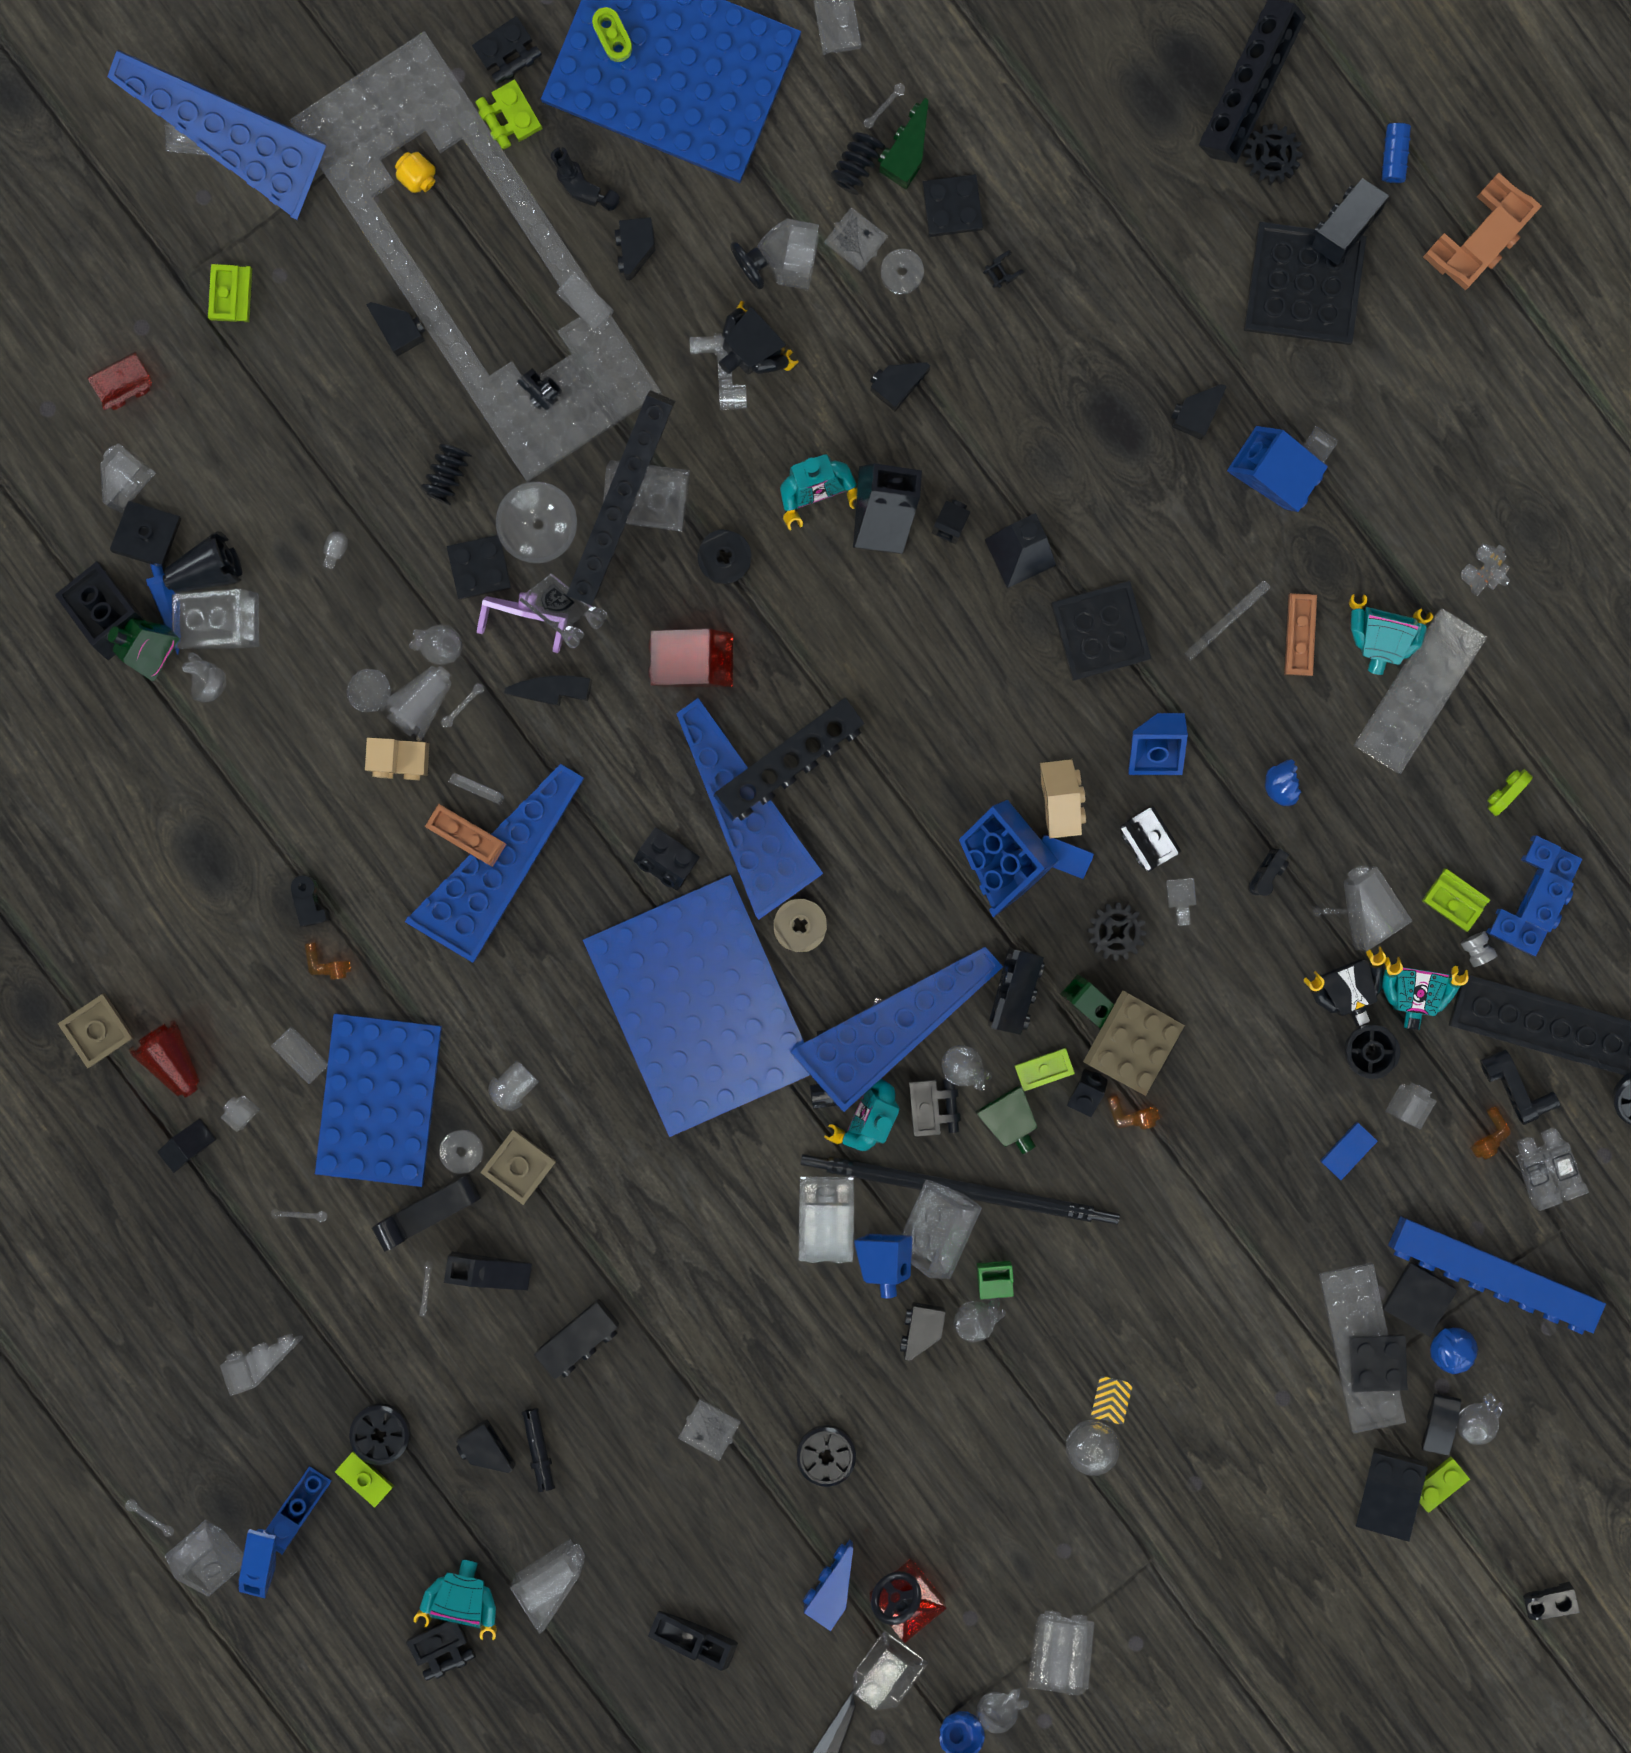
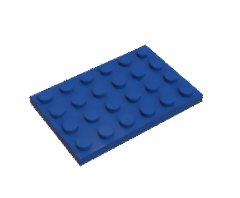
M334 1014L316 1160V1175L418 1187L424 1185L442 1026Z

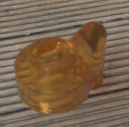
M316 943L305 944L308 971L311 975H330L332 980L346 978V972L351 971L350 960L319 964Z
M1118 1096L1107 1098L1115 1125L1118 1128L1134 1125L1140 1126L1141 1129H1148L1156 1125L1155 1121L1160 1119L1157 1107L1142 1109L1131 1115L1124 1116Z
M1496 1106L1488 1109L1486 1112L1498 1131L1478 1140L1471 1146V1150L1476 1158L1483 1157L1485 1160L1497 1154L1500 1142L1511 1134L1508 1125Z

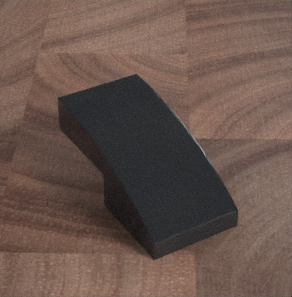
M1434 1393L1427 1414L1428 1425L1421 1443L1422 1450L1444 1455L1450 1454L1458 1424L1461 1399Z

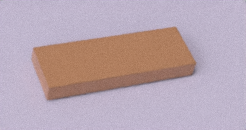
M1290 593L1288 596L1284 675L1313 676L1317 595Z
M438 804L425 825L427 829L491 867L494 866L506 846V843L440 804Z

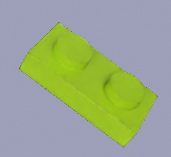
M1066 1048L1014 1065L1023 1091L1075 1074Z
M1451 1456L1425 1477L1419 1503L1428 1513L1470 1480Z

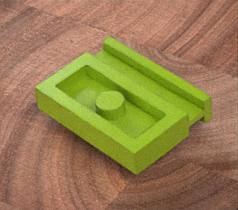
M211 264L208 318L210 320L249 322L252 268L250 266L239 267L235 265Z
M1444 869L1422 901L1462 930L1468 932L1482 913L1486 904L1490 902V899L1448 869Z

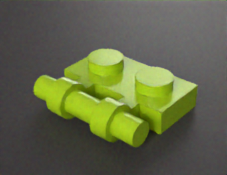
M515 79L491 92L496 103L489 105L485 97H481L475 102L480 110L478 112L482 121L487 122L492 131L490 133L494 142L499 143L502 150L511 146L508 139L509 135L514 133L518 141L521 142L542 129ZM501 112L508 122L504 126H501L496 118V115Z

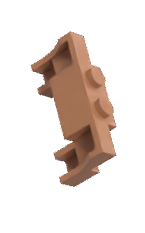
M1500 173L1477 196L1492 212L1465 243L1459 247L1444 233L1423 256L1442 275L1444 273L1448 274L1464 290L1469 288L1487 267L1493 269L1503 258L1499 253L1505 247L1510 249L1521 238L1517 233L1541 208V205L1535 199L1517 189Z

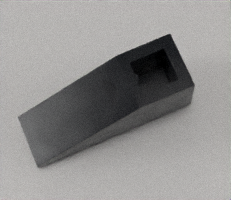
M452 1251L448 1255L444 1283L468 1287L528 1291L532 1263Z

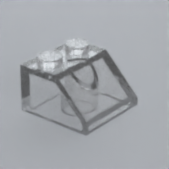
M118 443L116 446L113 445L106 450L103 455L104 460L100 463L103 503L122 513L128 501H132L156 472L136 454Z
M204 1520L171 1549L165 1557L174 1579L209 1597L241 1569L244 1553L221 1528Z

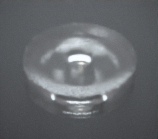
M896 249L890 252L882 262L881 279L884 285L894 293H910L920 285L923 279L924 266L922 260L911 250ZM900 267H904L907 270V274L899 275L897 270Z
M468 1130L451 1132L443 1139L439 1149L442 1164L451 1172L459 1174L468 1173L480 1164L484 1153L480 1138ZM458 1147L465 1148V1156L457 1154Z

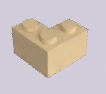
M367 738L365 770L372 772V777L393 779V774H404L405 780H420V775L428 776L429 743Z
M1072 759L1040 763L1041 786L1045 800V816L1049 838L1082 835L1081 824L1086 823V814L1084 807H1081V803L1085 802L1084 787L1081 786L1080 770L1074 769Z

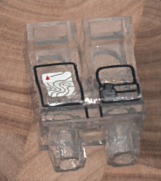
M1555 1128L1541 1132L1545 1145L1538 1148L1533 1137H1526L1517 1141L1520 1154L1516 1155V1158L1520 1164L1532 1207L1539 1211L1563 1203L1562 1199L1568 1201L1589 1193L1576 1166L1569 1142L1564 1141Z

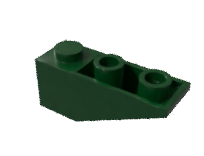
M924 98L921 104L916 103L908 115L911 118L906 127L903 125L899 127L893 138L896 142L891 149L886 148L878 160L881 163L879 172L905 190L920 170L922 164L928 109L927 98Z

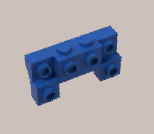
M1532 836L1530 839L1532 841L1527 855H1523L1521 860L1538 868L1516 915L1503 909H1497L1495 913L1497 918L1492 928H1488L1486 933L1510 944L1520 951L1536 956L1547 932H1551L1552 929H1556L1562 918L1560 912L1563 905H1567L1573 896V890L1571 889L1574 883H1572V880L1582 858L1561 849L1560 846L1539 836Z

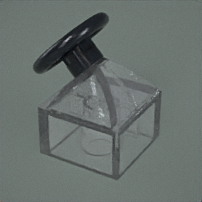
M785 219L772 228L761 239L758 246L750 250L748 254L737 242H732L730 248L741 269L757 289L761 290L764 288L763 279L758 271L767 266L777 284L809 290L819 241V224Z

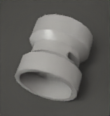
M1485 931L1477 933L1461 942L1464 951L1470 953L1469 961L1472 967L1483 965L1498 956L1495 949L1489 946V938Z

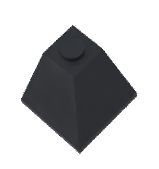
M1036 513L1009 525L985 539L986 545L1007 589L1056 566L1047 536Z

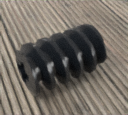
M856 132L852 136L854 142L848 143V151L842 153L843 161L837 162L836 167L838 170H833L831 177L842 189L851 194L858 195L859 193L854 189V186H864L859 177H869V173L864 168L875 167L870 158L879 159L880 155L875 149L884 150L885 145L873 136Z
M440 444L439 449L444 455L435 454L434 458L440 464L430 465V469L435 474H426L425 477L431 484H422L421 488L426 492V495L451 506L446 496L456 495L450 487L460 486L455 476L464 477V473L459 469V466L468 467L469 464L463 457H472V455L452 445Z

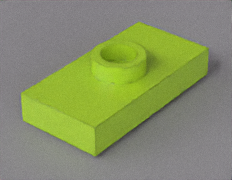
M354 1451L335 1471L337 1475L374 1508L394 1487L371 1464L360 1459Z

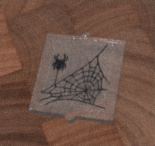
M851 207L841 221L835 223L834 230L824 241V244L861 272L872 257H877V251L886 241L888 235Z
M699 1399L691 1415L686 1417L687 1422L678 1439L720 1461L728 1444H732V1437L741 1421Z

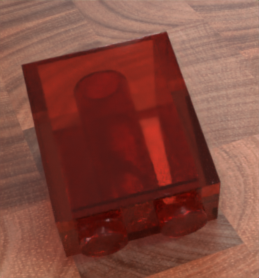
M713 629L651 631V639L649 640V650L651 652L649 678L651 679V685L661 687H733V633Z

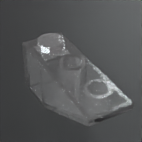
M293 1333L277 1338L278 1343L268 1346V1343L264 1342L253 1346L252 1352L243 1354L242 1351H237L227 1355V1360L220 1365L230 1396L256 1388L303 1339L302 1335L294 1337Z

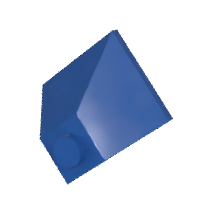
M1157 713L1133 731L1128 769L1129 775L1183 774L1188 737L1185 713Z

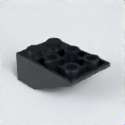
M875 463L859 466L853 548L903 554L920 499L922 470Z

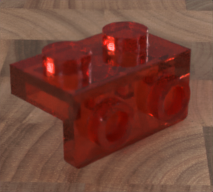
M136 351L87 378L101 400V406L104 410L110 407L112 410H116L127 403L125 400L135 395L136 398L147 394L153 381Z

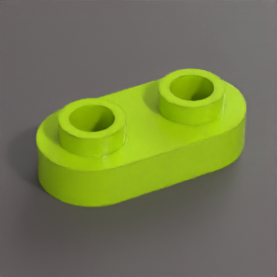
M608 7L598 9L593 15L592 24L607 56L615 62L627 60L632 53V44L618 14ZM610 21L612 24L609 28H604L602 23ZM622 45L624 48L621 52H615L614 47Z
M1525 769L1520 772L1518 770L1512 772L1506 779L1508 784L1502 791L1498 789L1488 798L1487 801L1490 804L1487 809L1495 816L1499 815L1530 783L1533 776Z

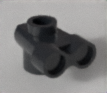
M533 368L517 381L531 395L529 399L538 409L543 407L547 411L558 401L557 397L562 393L560 386L552 378L546 377L542 381L539 374Z

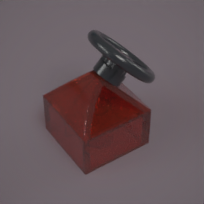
M911 1559L895 1572L884 1576L877 1583L874 1590L869 1593L871 1607L876 1618L882 1623L890 1625L904 1643L946 1610L945 1599Z

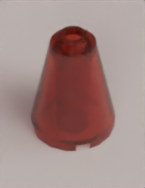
M175 1020L170 1021L171 1027L167 1028L165 1024L159 1026L139 1040L141 1046L137 1049L132 1046L128 1051L131 1056L176 1096L183 1095L185 1098L198 1090L196 1085L200 1080L179 1026Z

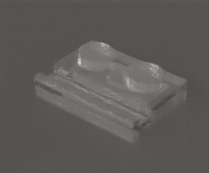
M814 0L822 54L827 55V53L831 52L838 53L861 49L854 0Z

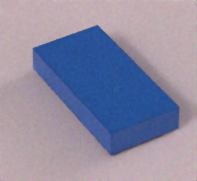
M1356 1122L1320 1162L1339 1180H1342L1378 1141Z

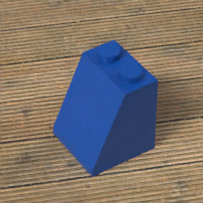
M1256 426L1227 471L1283 509L1299 512L1308 502L1309 495L1314 487L1322 481L1323 474L1328 466L1284 430Z

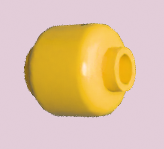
M406 152L395 165L397 180L412 193H418L422 190L427 192L436 181L434 179L435 166L419 152Z

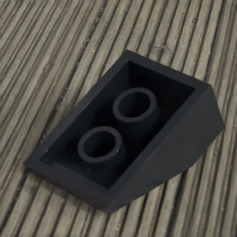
M97 561L55 594L89 643L107 660L116 655L113 652L115 644L108 640L111 628L116 626L124 630L128 621L133 618L146 621Z
M1374 1448L1356 1527L1409 1542L1427 1473L1428 1462Z

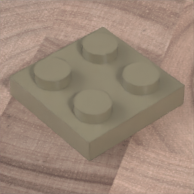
M105 993L58 1023L87 1069L135 1038Z
M513 1129L480 1173L524 1205L556 1163V1160Z

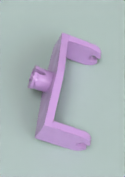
M521 592L518 603L486 596L482 602L477 633H484L491 607L522 617L558 624L553 645V652L558 653L562 645L568 616L548 614L543 609L534 607L537 596L533 594L528 596V593Z

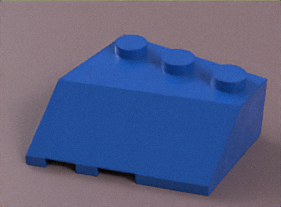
M1008 800L992 806L959 839L971 869L976 871L981 882L979 886L983 895L986 894L991 905L989 910L992 917L998 915L1024 895L1059 862Z

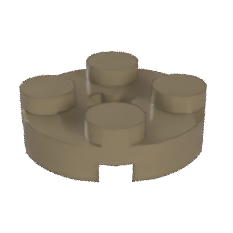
M793 899L786 902L779 908L774 919L776 939L783 947L794 952L813 950L823 941L827 930L826 916L823 910L816 903L806 899ZM796 918L801 921L805 919L808 922L805 925L806 931L804 933L800 930L796 932L793 930Z

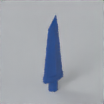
M150 564L154 577L146 579V582L164 624L170 627L180 638L174 647L178 655L183 640V632L176 593L165 586L163 582V575H165L163 568Z

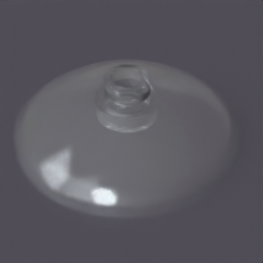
M528 482L515 487L503 498L496 514V530L502 545L517 559L528 563H546L560 557L571 546L577 531V515L571 500L559 488L544 482ZM539 520L542 521V529H534V523Z

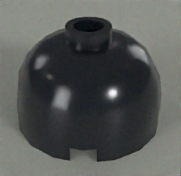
M1373 1024L1364 1025L1354 1030L1346 1039L1344 1047L1345 1060L1351 1070L1359 1076L1369 1079L1383 1078L1397 1066L1401 1054L1396 1037L1387 1028Z

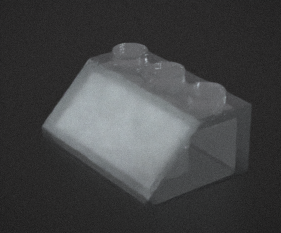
M610 460L606 468L603 503L620 461ZM650 465L626 524L682 531L688 499L690 470Z
M925 1180L901 1234L912 1236L911 1264L929 1278L951 1279L982 1207L965 1194L933 1181Z

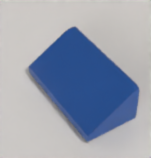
M1042 835V842L1059 861L1053 868L1084 879L1094 854L1055 838L1050 839L1047 835Z

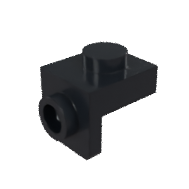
M1084 1069L1081 1073L1080 1081L1068 1100L1067 1106L1092 1117L1105 1094L1108 1080L1098 1072Z

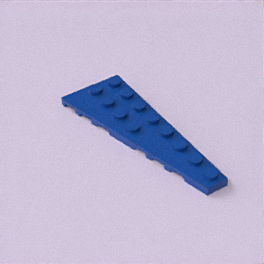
M116 51L107 76L110 80L152 109L156 115L161 116L173 125L177 131L186 135L223 166L240 176L248 185L257 189L269 201L291 215L290 217L298 219L327 144L125 52Z
M697 698L676 714L755 915L759 920L817 879L823 872L771 800L764 805L758 802L751 807L754 812L744 820L740 821L739 818H736L732 821L713 795L716 791L744 772L748 767L699 698ZM745 786L740 789V795L745 800H751L754 798V791L750 787Z
M560 764L491 834L506 843L494 866L491 867L470 854L407 917L405 923L474 963L583 782L584 777Z
M983 947L793 1048L790 1053L842 1112H845L1002 969L1003 966L986 947Z

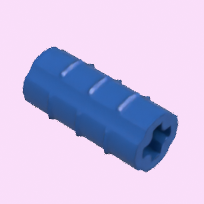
M1391 123L1387 125L1382 166V181L1403 183L1406 180L1409 141L1411 140V126L1409 124Z

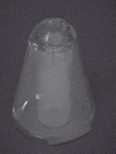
M431 666L385 699L379 705V708L382 712L385 708L390 714L387 718L401 731L410 737L415 733L417 735L416 740L421 741L452 685L449 679L451 675L441 666L437 668Z

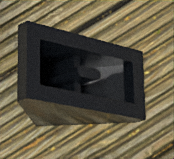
M200 1118L172 1137L157 1153L172 1172L175 1173L217 1139Z

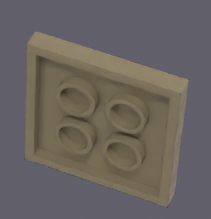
M1122 990L1083 1062L1146 1096L1185 1025Z

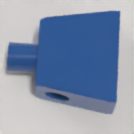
M867 1234L854 1240L863 1280L866 1283L880 1284L881 1298L896 1297V1284L909 1279L911 1275L912 1236Z

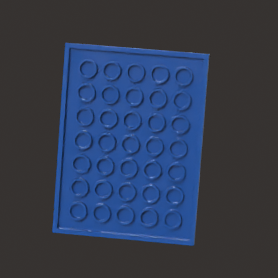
M581 0L541 101L741 183L801 37V31L726 0ZM608 7L616 11L631 40L632 53L623 62L612 61L607 56L593 28V15L600 8ZM604 21L602 27L609 28L612 23ZM617 45L614 47V51L621 52L624 47Z
M731 875L583 940L669 1137L810 1075L790 1053L793 1048L805 1042Z

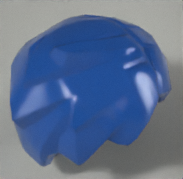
M1292 759L1269 768L1265 777V789L1268 796L1281 806L1295 805L1301 793L1298 783L1299 779L1297 778V773H1295L1297 766L1294 765L1295 761Z
M1445 1328L1433 1338L1430 1345L1432 1360L1440 1369L1450 1374H1459L1469 1370L1474 1365L1477 1357V1342L1470 1332L1462 1328Z
M957 1711L944 1718L940 1727V1745L946 1753H978L985 1740L984 1729L975 1715L965 1711Z

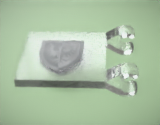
M551 573L521 596L520 601L559 632L570 648H576L584 633L580 629L571 626L585 615L589 624L593 628L598 629L603 625L602 621L607 618V613L600 608L592 607L567 596L569 587Z

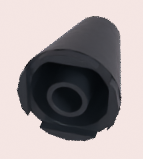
M218 531L212 533L165 568L163 582L167 589L173 590L175 593L240 582L242 579L238 577L243 575L241 563L234 547L230 549L227 547L225 542L229 539L226 535Z

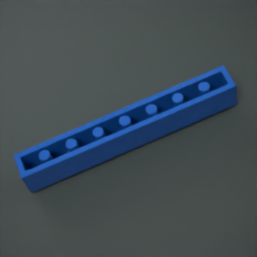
M1400 1216L1388 1244L1389 1247L1395 1250L1394 1255L1407 1261H1409L1410 1257L1420 1260L1419 1266L1433 1272L1435 1267L1445 1271L1443 1276L1459 1282L1460 1278L1470 1281L1468 1286L1480 1292H1484L1485 1288L1494 1291L1493 1297L1506 1303L1510 1299L1519 1302V1308L1530 1313H1534L1535 1309L1544 1313L1543 1318L1556 1324L1559 1323V1320L1569 1323L1567 1328L1582 1335L1585 1330L1594 1334L1606 1303L1402 1216Z

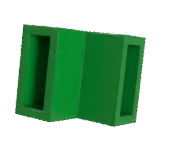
M1010 1261L976 1263L980 1299L1014 1297L1013 1269Z

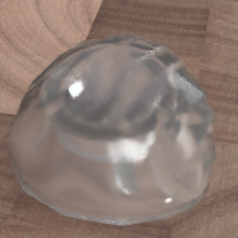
M436 625L426 630L415 629L413 631L415 639L409 644L410 649L420 650L422 655L435 665H446L455 662L463 649L461 636L454 628L448 625Z
M193 652L189 653L188 660L191 663L185 662L182 665L183 672L192 674L191 689L193 699L203 703L216 700L225 690L226 674L221 668L216 667L215 664L203 661Z
M956 1045L949 1048L942 1057L941 1068L947 1080L959 1086L973 1084L975 1089L984 1091V1080H990L991 1073L984 1070L982 1059L975 1049L966 1045Z
M999 1298L989 1300L988 1305L973 1301L960 1306L954 1316V1329L958 1336L968 1342H981L988 1338L993 1332L996 1322L1004 1318L1006 1313L1004 1310L998 1311L1000 1305Z
M1489 1393L1483 1397V1403L1469 1405L1464 1408L1459 1414L1457 1424L1460 1437L1472 1445H1483L1491 1442L1498 1432L1499 1417L1502 1414L1503 1403L1495 1404L1493 1394Z
M1019 1688L1013 1689L1009 1695L990 1692L980 1699L976 1708V1717L984 1730L990 1733H1003L1015 1724L1018 1718V1711L1029 1705L1028 1700L1018 1701L1021 1694Z

